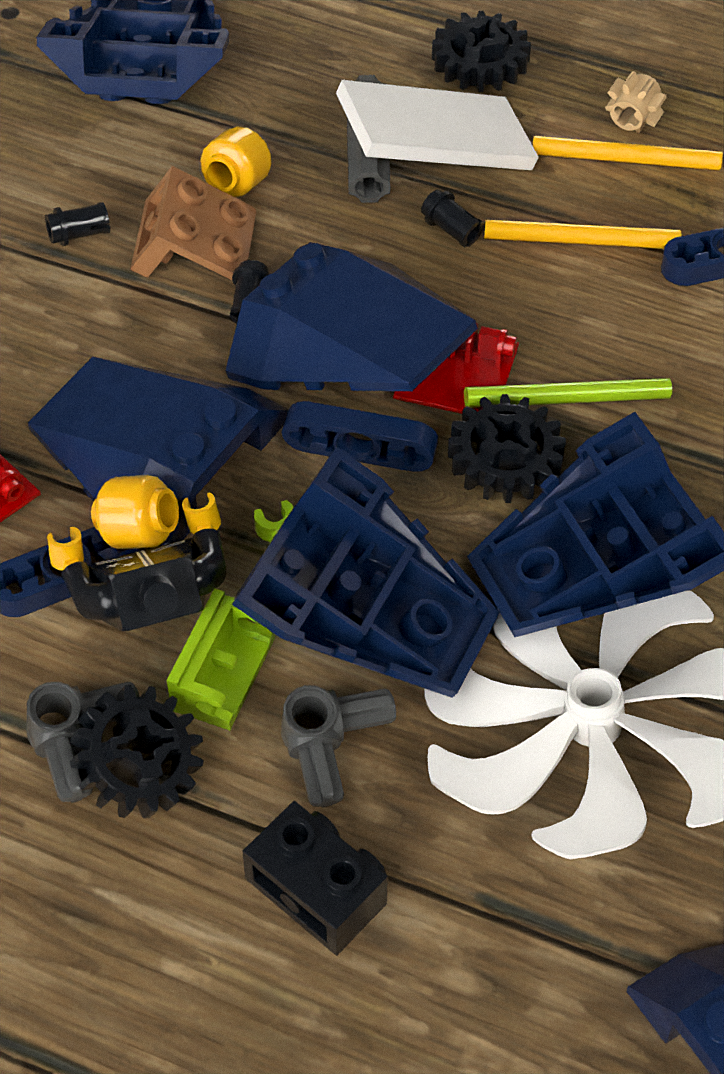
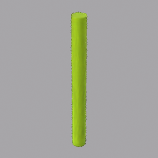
M670 378L465 387L464 404L465 407L480 408V398L486 397L492 405L500 404L502 394H507L510 404L518 405L524 397L529 398V405L670 399L672 396V382Z

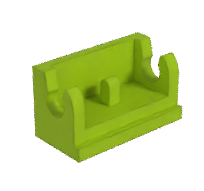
M214 588L166 681L169 698L174 696L178 699L173 712L182 715L191 713L194 719L230 731L275 640V634L233 606L234 597L225 595V591Z

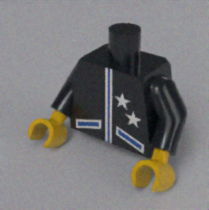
M210 492L207 493L209 503L200 509H191L188 497L183 500L182 508L190 532L194 534L192 538L92 564L83 562L82 536L78 528L70 527L71 541L68 543H58L53 539L52 533H48L47 541L50 563L55 569L62 571V577L78 612L86 619L102 620L121 631H130L204 610L205 595L211 593L214 588H218L224 582L227 573L221 537L218 531L221 525V518L214 495Z

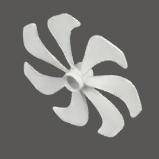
M684 591L607 612L604 614L601 628L599 668L584 670L580 669L561 642L557 626L514 637L499 613L493 624V630L504 648L528 668L564 690L508 685L490 680L470 669L460 690L453 698L425 689V700L429 710L437 718L449 724L469 727H489L528 722L554 716L559 717L519 745L486 758L469 759L451 753L438 745H430L427 758L431 783L443 793L480 813H507L517 809L536 794L574 739L578 743L589 747L588 780L582 801L573 816L552 826L532 831V839L541 847L567 859L585 858L623 849L639 840L647 824L644 804L622 759L612 744L619 737L623 727L663 755L688 782L692 790L691 807L686 817V825L688 827H704L724 821V740L625 714V704L637 701L677 697H704L724 700V648H716L697 655L626 691L622 690L618 679L635 652L656 633L673 625L712 622L714 620L713 612L692 591Z

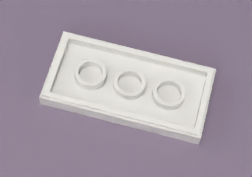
M341 80L336 92L366 157L518 170H533L539 158L506 97Z

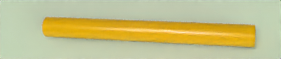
M534 136L533 139L534 150L537 155L718 171L721 170L722 151Z
M485 219L484 239L660 249H664L667 242L671 239L681 236V230L487 219Z

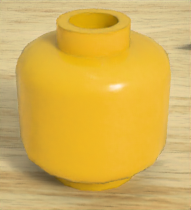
M237 126L225 130L204 148L200 159L201 171L209 185L235 198L246 195L268 176L271 167V153L266 142L258 133L249 128Z
M150 475L114 477L106 481L98 492L97 498L91 507V519L102 539L112 548H155L164 543L169 534L175 530L179 519V506L174 492L167 488L158 477Z

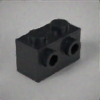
M295 800L242 851L245 879L336 956L387 904L388 876L381 862L365 849L360 848L356 851L340 838L337 828L325 815L318 811L309 813Z

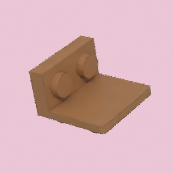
M171 166L145 201L130 270L148 278L160 262L167 264L175 252L232 280L234 270L239 267L240 263L248 260L256 209L242 200L201 181L199 178Z

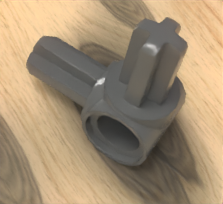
M46 682L37 686L30 693L26 710L27 739L34 748L36 755L47 759L57 796L62 802L75 803L91 795L93 792V788L82 791L79 787L80 783L88 776L86 768H71L70 761L78 753L82 752L81 748L70 743L71 736L78 729L85 728L80 723L79 718L88 707L97 709L95 702L107 691L117 700V694L125 685H131L135 691L136 698H140L138 689L132 682H125L81 693L76 685L70 687L60 682ZM47 713H59L65 716L67 720L59 725H50L41 721L40 718Z
M304 685L294 689L287 696L283 705L281 737L290 757L300 761L308 800L313 807H329L342 801L344 798V791L334 750L339 748L344 740V732L390 724L396 720L395 701L388 689L337 698L333 689L325 690L315 685ZM303 713H311L318 716L323 724L315 729H305L300 727L294 721V718Z

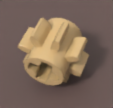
M632 71L626 81L617 78L607 92L611 100L605 108L607 111H610L614 123L624 130H635L637 133H640L646 123L654 127L664 113L661 105L667 96L661 93L658 82L648 75L636 74L635 71Z

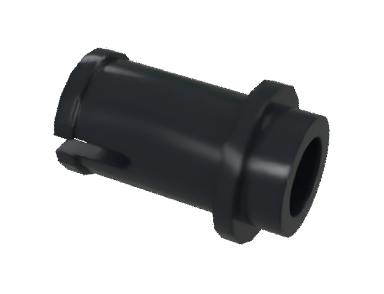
M434 190L422 204L421 213L425 215L426 223L430 226L438 225L463 247L471 246L484 229V222L456 203L455 196L450 191Z
M103 202L67 211H62L60 207L53 209V213L45 215L46 229L52 244L60 242L62 246L69 245V240L100 233H110L109 215Z
M243 261L232 274L235 292L230 318L236 324L243 299L260 285L264 277L270 274L267 266L260 261Z

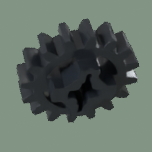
M479 11L476 18H471L467 13L463 12L459 22L448 18L445 20V29L437 28L435 30V39L432 40V60L435 61L434 70L436 72H445L444 81L447 83L456 79L459 80L460 89L465 90L469 85L476 86L478 92H484L485 85H492L497 91L502 90V81L505 80L508 83L516 84L518 74H526L531 51V42L527 41L528 32L526 30H517L518 22L516 20H511L507 23L502 22V14L500 13L491 17L486 16L484 11Z
M507 394L501 395L500 404L492 405L486 397L480 398L478 412L466 406L462 411V421H453L451 438L448 441V458L453 459L452 473L454 476L465 474L464 488L467 490H471L478 485L484 487L483 499L489 500L494 492H501L505 503H511L514 492H521L527 500L533 499L535 485L540 487L551 474L560 475L566 445V438L559 437L561 423L559 420L547 422L548 408L545 406L535 411L530 410L529 398L527 397L520 400L518 405L510 404ZM473 441L477 443V455H475L471 446ZM537 443H538L539 446H540V449H541V452H542L541 455H539L538 453H536V451H537Z
M125 685L117 694V700L107 691L95 702L97 709L88 707L81 715L79 721L85 728L78 729L71 736L70 743L82 748L83 751L78 753L70 761L71 768H86L88 776L79 785L82 791L95 786L101 791L96 806L102 808L111 800L118 802L119 817L125 818L138 805L139 812L143 819H146L158 811V804L166 811L170 810L180 801L178 793L185 795L195 786L196 782L189 774H194L203 766L204 760L191 754V751L203 742V738L201 735H188L186 727L192 722L194 717L191 713L178 717L173 712L178 700L176 697L171 696L161 704L156 701L155 687L149 686L140 698H136L132 686ZM115 719L116 725L112 728L114 737H111L107 742L101 743L105 726ZM131 743L134 751H130V748H125ZM141 752L149 755L143 760ZM168 760H173L167 779L162 784H159L158 779L163 775L161 765Z

